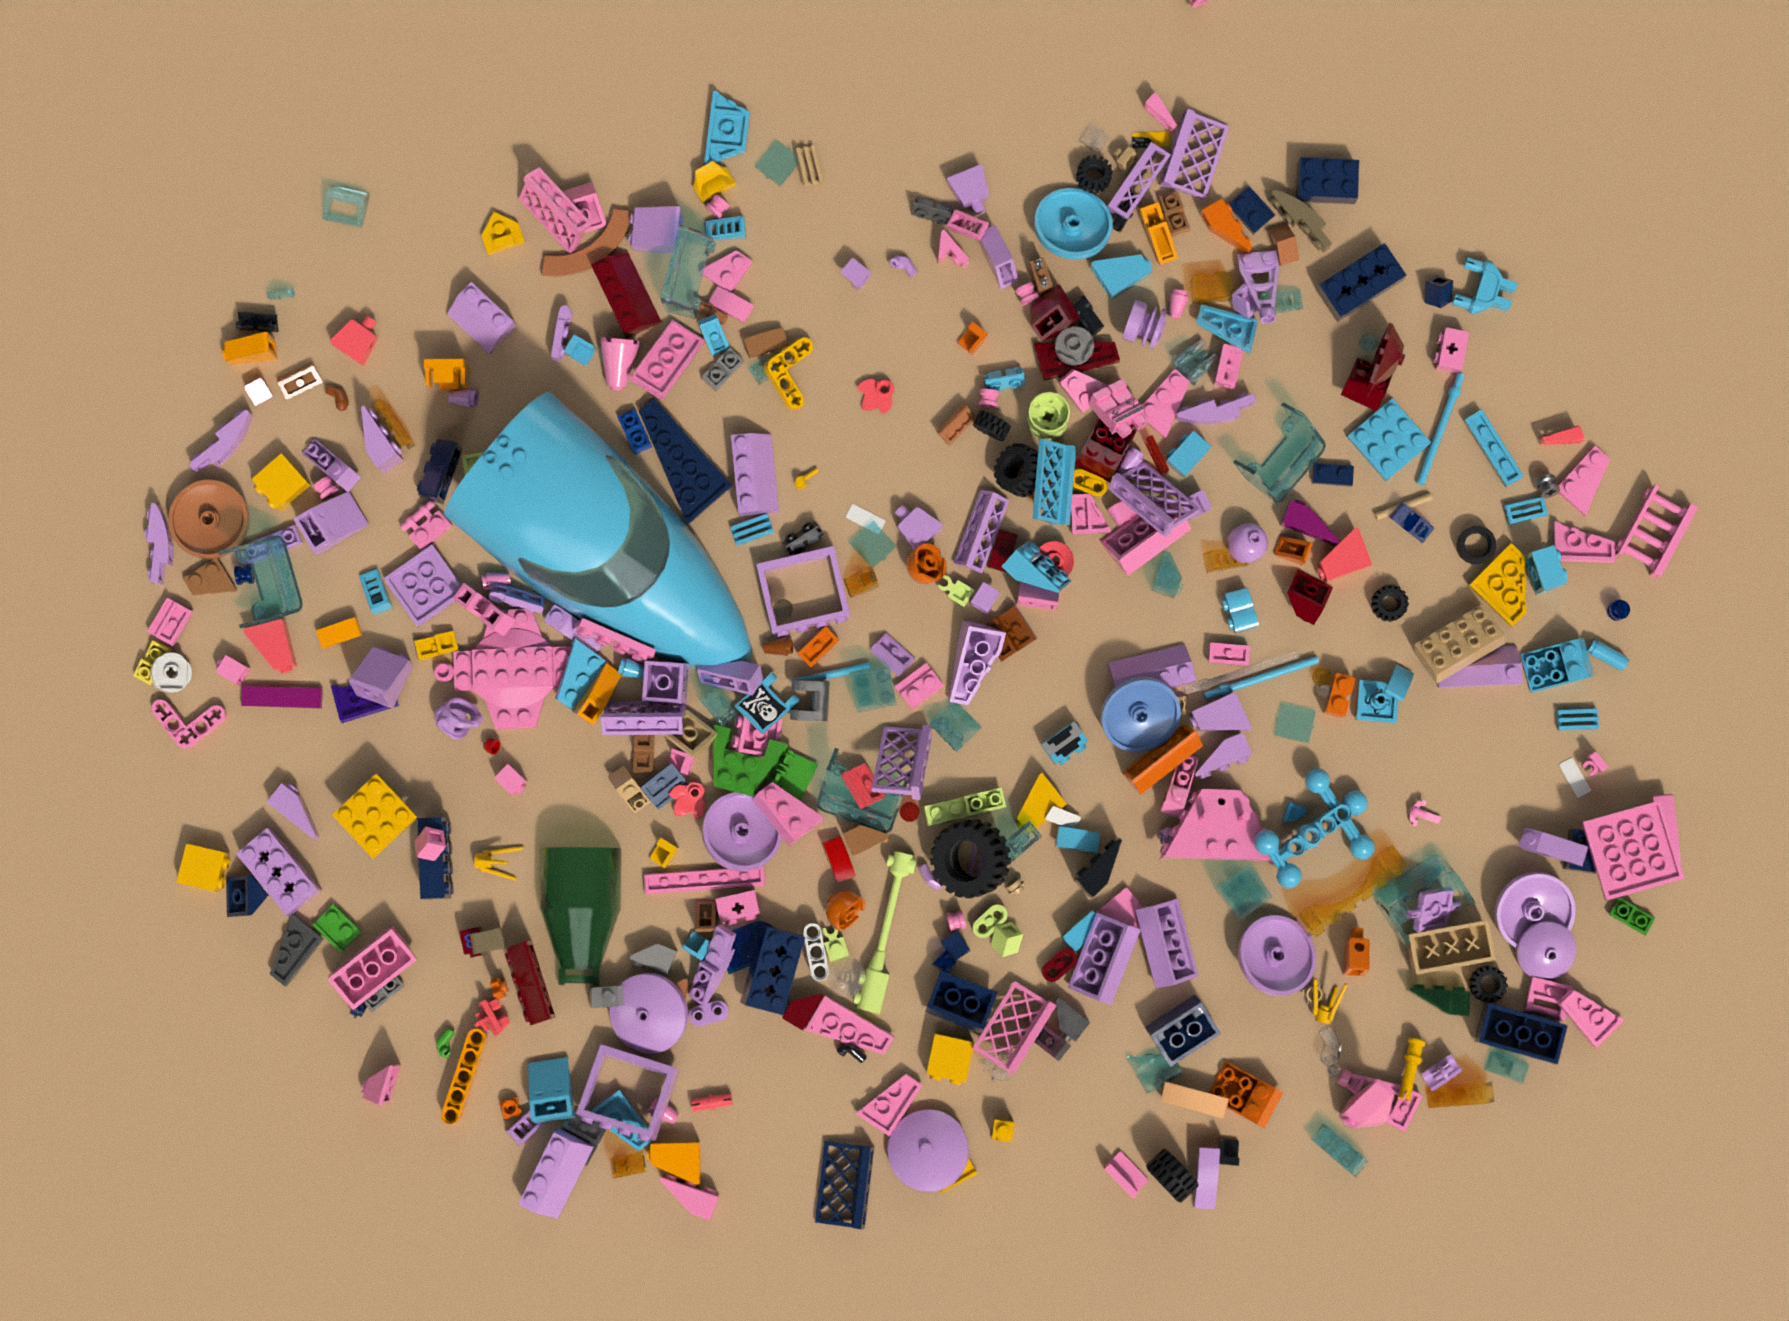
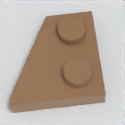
M218 558L211 560L183 578L194 596L237 591Z

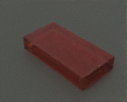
M1153 435L1145 439L1144 443L1159 474L1164 476L1168 474L1169 468Z

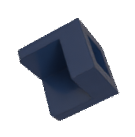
M1436 275L1425 282V304L1442 308L1452 302L1453 280Z
M958 931L941 941L952 961H956L970 952Z

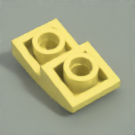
M156 639L152 640L145 657L140 660L133 676L148 685H152L150 669L154 660L163 654L171 653L172 648Z

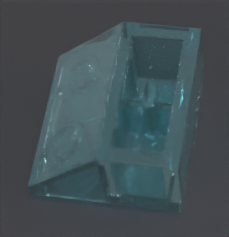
M889 666L850 672L858 713L897 706Z

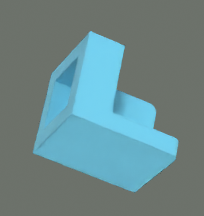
M574 334L564 352L570 358L587 366L596 352V348Z
M692 932L685 945L682 946V949L703 961L711 941L696 932Z

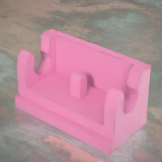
M1223 344L1214 386L1235 390L1243 355L1242 349Z

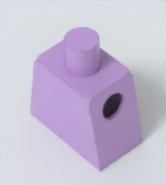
M982 164L947 178L948 187L963 209L972 206L975 215L986 211L983 201L989 199V192Z
M902 505L895 512L902 520L897 528L912 550L917 546L928 543L943 529V525L919 507L910 512Z

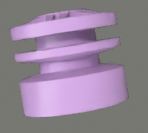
M1135 299L1122 339L1134 343L1138 335L1142 336L1141 346L1145 345L1147 338L1151 339L1149 348L1154 350L1155 345L1161 339L1166 324L1167 310L1162 309L1160 317L1155 316L1158 308L1156 306L1150 314L1146 313L1148 303Z

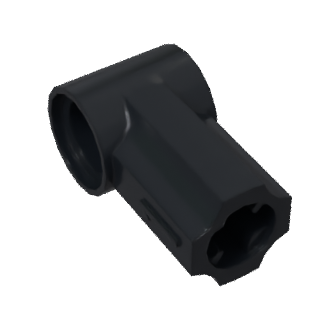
M1084 295L1072 303L1080 316L1076 321H1079L1083 328L1090 332L1091 336L1104 328L1103 323L1094 313L1091 303Z

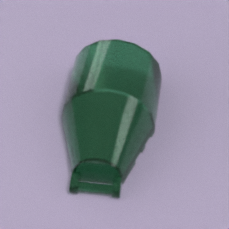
M604 847L541 848L540 911L559 968V985H565L566 983L600 985V968L621 910L622 849ZM566 969H593V975H566Z

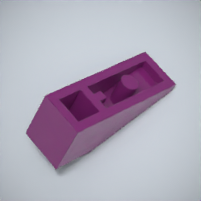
M1300 500L1288 503L1280 526L1335 547L1339 544L1340 540L1309 507L1305 506L1306 503Z

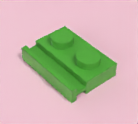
M332 904L313 924L340 953H343L362 933L335 904Z

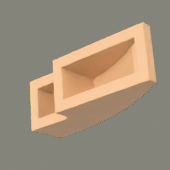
M1165 1082L1161 1102L1224 1119L1229 1099Z

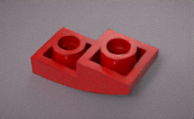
M838 836L823 842L822 845L835 881L839 883L855 877L856 874L842 837Z

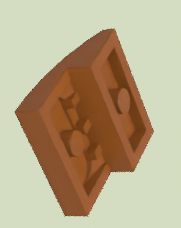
M1013 606L986 624L1006 632L1002 651L998 656L1001 662L1037 639L1016 606Z

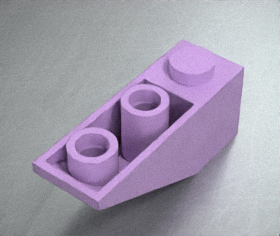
M316 439L302 453L347 492L361 478Z
M1244 733L1223 740L1195 772L1194 778L1199 776L1200 779L1211 776V771L1218 769L1221 772L1229 769V764L1237 762L1239 765L1249 761L1248 757L1252 753Z

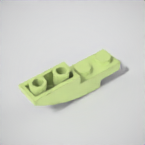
M1001 787L922 808L928 827L1005 808L1006 803Z

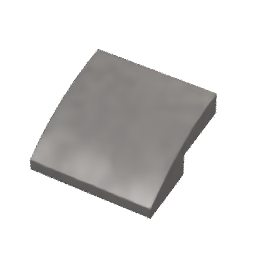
M575 1111L576 1117L566 1119L561 1129L594 1146L585 1164L587 1166L607 1129L599 1127L600 1124L595 1121L592 1124L581 1121V1117Z

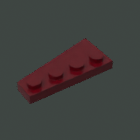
M1051 342V344L1034 343L1043 381L1063 377L1072 369L1083 372L1120 363L1115 342H1094L1092 356L1081 365H1069L1061 361L1055 352V342Z

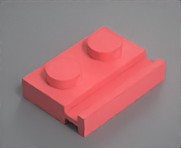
M866 763L852 768L841 775L860 810L886 797L884 793L872 792L874 776Z

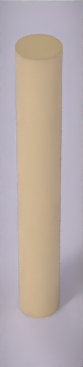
M1428 493L1374 513L1375 518L1378 521L1432 501V494Z

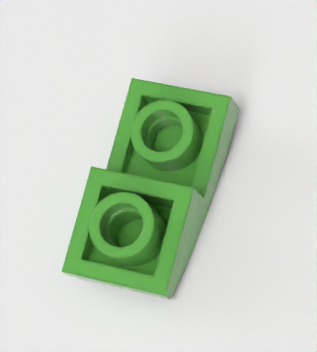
M1621 898L1617 899L1609 914L1614 919L1646 936L1655 920V917Z

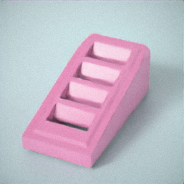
M1155 92L1145 102L1144 109L1173 134L1177 124L1159 95Z
M955 209L946 226L954 233L980 241L989 223ZM974 223L975 226L973 227L972 231H969ZM979 225H981L978 234H976L975 232L977 228L979 227Z

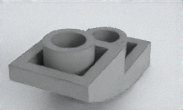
M729 348L702 375L701 379L716 392L739 369L744 360Z
M396 976L365 1000V1005L373 1013L402 989L404 985Z

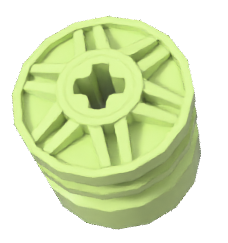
M1045 392L1036 396L1030 403L1027 416V426L1032 435L1038 439L1049 441L1062 436L1067 428L1070 416L1069 404L1065 398L1053 392ZM1045 416L1051 418V422L1044 420Z

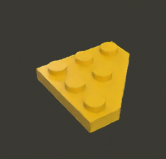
M1512 543L1468 585L1510 627H1513L1527 613L1525 597L1526 557Z

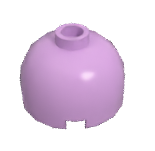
M1253 523L1238 525L1230 532L1227 538L1229 553L1240 563L1256 562L1265 554L1268 548L1266 533L1261 527Z

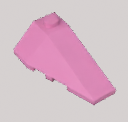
M1377 1079L1352 1096L1338 1117L1342 1119L1346 1126L1354 1129L1382 1125L1390 1119L1391 1115L1389 1113L1392 1110L1391 1104L1395 1091Z

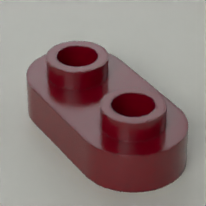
M1069 948L1059 951L1043 966L1042 975L1044 979L1049 982L1058 981L1075 966L1077 954ZM1064 955H1069L1071 957V960L1069 962H1064ZM1054 968L1056 971L1055 975L1050 976L1048 970Z

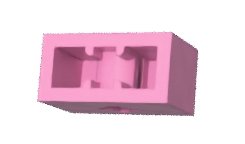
M1446 327L1442 333H1439L1437 344H1440L1439 352H1435L1433 363H1436L1435 370L1456 374L1462 371L1469 332ZM1448 347H1451V351H1454L1452 354H1449Z
M756 890L715 899L720 923L725 922L726 926L738 923L737 919L745 918V921L757 919V915L761 914ZM736 903H739V905L744 906V909L741 910V914H738L737 911H733V908L736 907Z

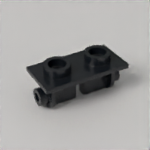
M238 311L236 329L240 331L257 330L269 332V334L279 332L277 314Z
M815 521L801 527L802 530L796 534L793 532L785 537V541L782 544L787 548L786 550L790 556L806 549L803 541L806 540L809 545H812L824 535L820 528L817 529L819 525Z

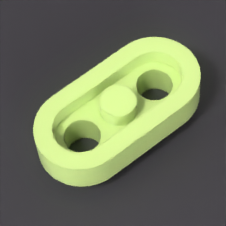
M1002 905L990 907L974 922L972 927L973 933L979 938L990 936L995 931L996 926L1002 925L1006 921L1008 916L1006 908ZM995 911L1001 912V917L999 919H996L993 914ZM981 924H984L986 926L985 932L979 931V926Z

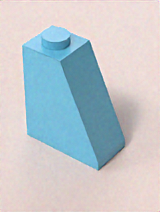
M1141 254L1097 260L1090 264V269L1111 300L1150 276L1152 272L1150 261L1147 258L1144 259Z

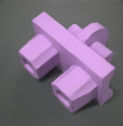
M1449 1054L1420 1075L1430 1090L1434 1091L1462 1072V1069L1456 1063L1453 1056Z

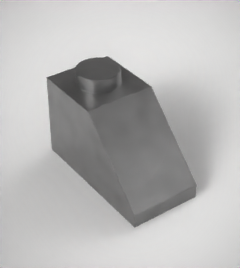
M1057 997L1055 1002L1057 1005L1058 1027L1062 1031L1060 1035L1068 1042L1071 1039L1076 1042L1090 1022Z

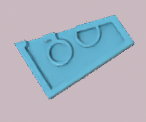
M1201 304L1196 324L1250 354L1258 319L1251 317L1247 319L1240 314Z
M573 638L571 652L566 661L565 672L561 677L555 697L556 700L570 710H574L606 663L603 658Z

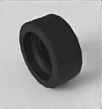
M1472 526L1464 530L1458 537L1456 543L1457 552L1465 562L1472 565L1481 564L1489 560L1495 553L1496 539L1488 528ZM1480 534L1486 538L1488 548L1484 555L1475 557L1466 551L1465 541L1469 535Z

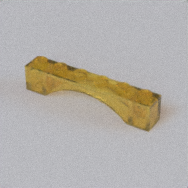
M1393 845L1389 846L1373 858L1366 879L1354 893L1342 901L1333 904L1310 905L1294 918L1308 937L1313 935L1317 937L1325 931L1324 927L1327 924L1333 925L1341 919L1339 915L1343 912L1350 913L1357 907L1356 903L1362 899L1364 902L1373 895L1372 891L1378 888L1380 890L1389 883L1387 880L1390 877L1394 876L1396 878L1401 875L1407 863Z

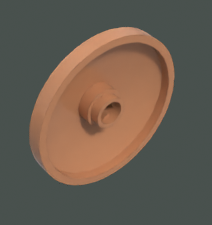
M217 480L197 481L182 489L173 500L168 517L170 533L177 545L188 554L202 559L220 558L233 552L244 540L249 527L248 507L240 493L230 485Z

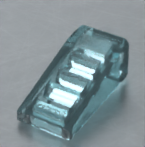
M1300 289L1276 292L1278 307H1276L1275 302L1274 310L1276 314L1303 309ZM1270 292L1261 294L1259 300H1270ZM1290 296H1293L1295 305H1292ZM1283 297H1285L1287 306H1284Z

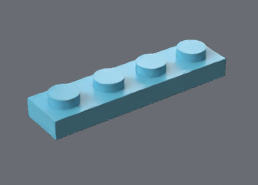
M1482 409L1464 420L1505 488L1524 477Z

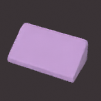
M887 633L870 649L897 676H900L915 660L910 653Z

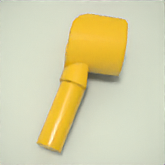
M815 468L808 474L797 477L794 482L796 489L801 490L807 487L805 481L818 473V469Z

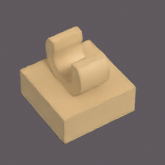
M1129 146L1125 151L1117 148L1113 153L1116 156L1115 159L1120 170L1126 174L1138 160L1135 150Z

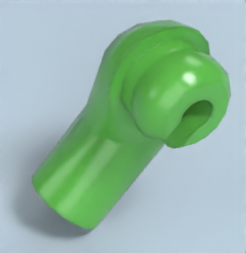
M449 1027L436 1040L437 1052L443 1058L450 1056L449 1040L455 1034Z

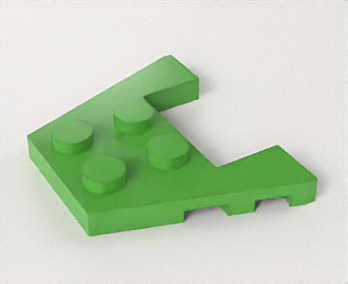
M714 724L713 730L717 732V736L713 740L714 786L753 797L767 778L766 775L771 768L779 761L778 758L783 751H786L788 745L769 739L763 759L728 750L727 746L733 730Z

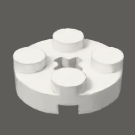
M166 653L154 660L150 669V677L155 688L166 693H175L185 688L190 682L192 669L189 662L180 654ZM169 667L172 668V671H176V675H173L172 678H169V675L166 674Z

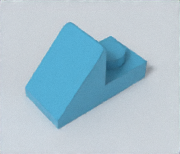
M716 314L698 321L712 356L730 348Z

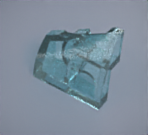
M1146 1054L1143 1057H1133L1131 1055L1126 1057L1147 1094L1182 1074L1178 1062L1170 1067L1162 1054Z

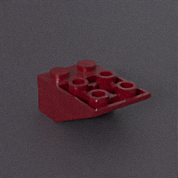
M1099 418L1084 444L1075 465L1110 483L1137 429L1133 430L1135 426L1133 424L1129 425L1132 429L1131 434L1122 438L1117 432L1112 434L1109 431V427Z

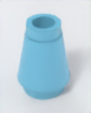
M628 657L627 659L622 658L617 673L622 674L624 677L644 679V666Z

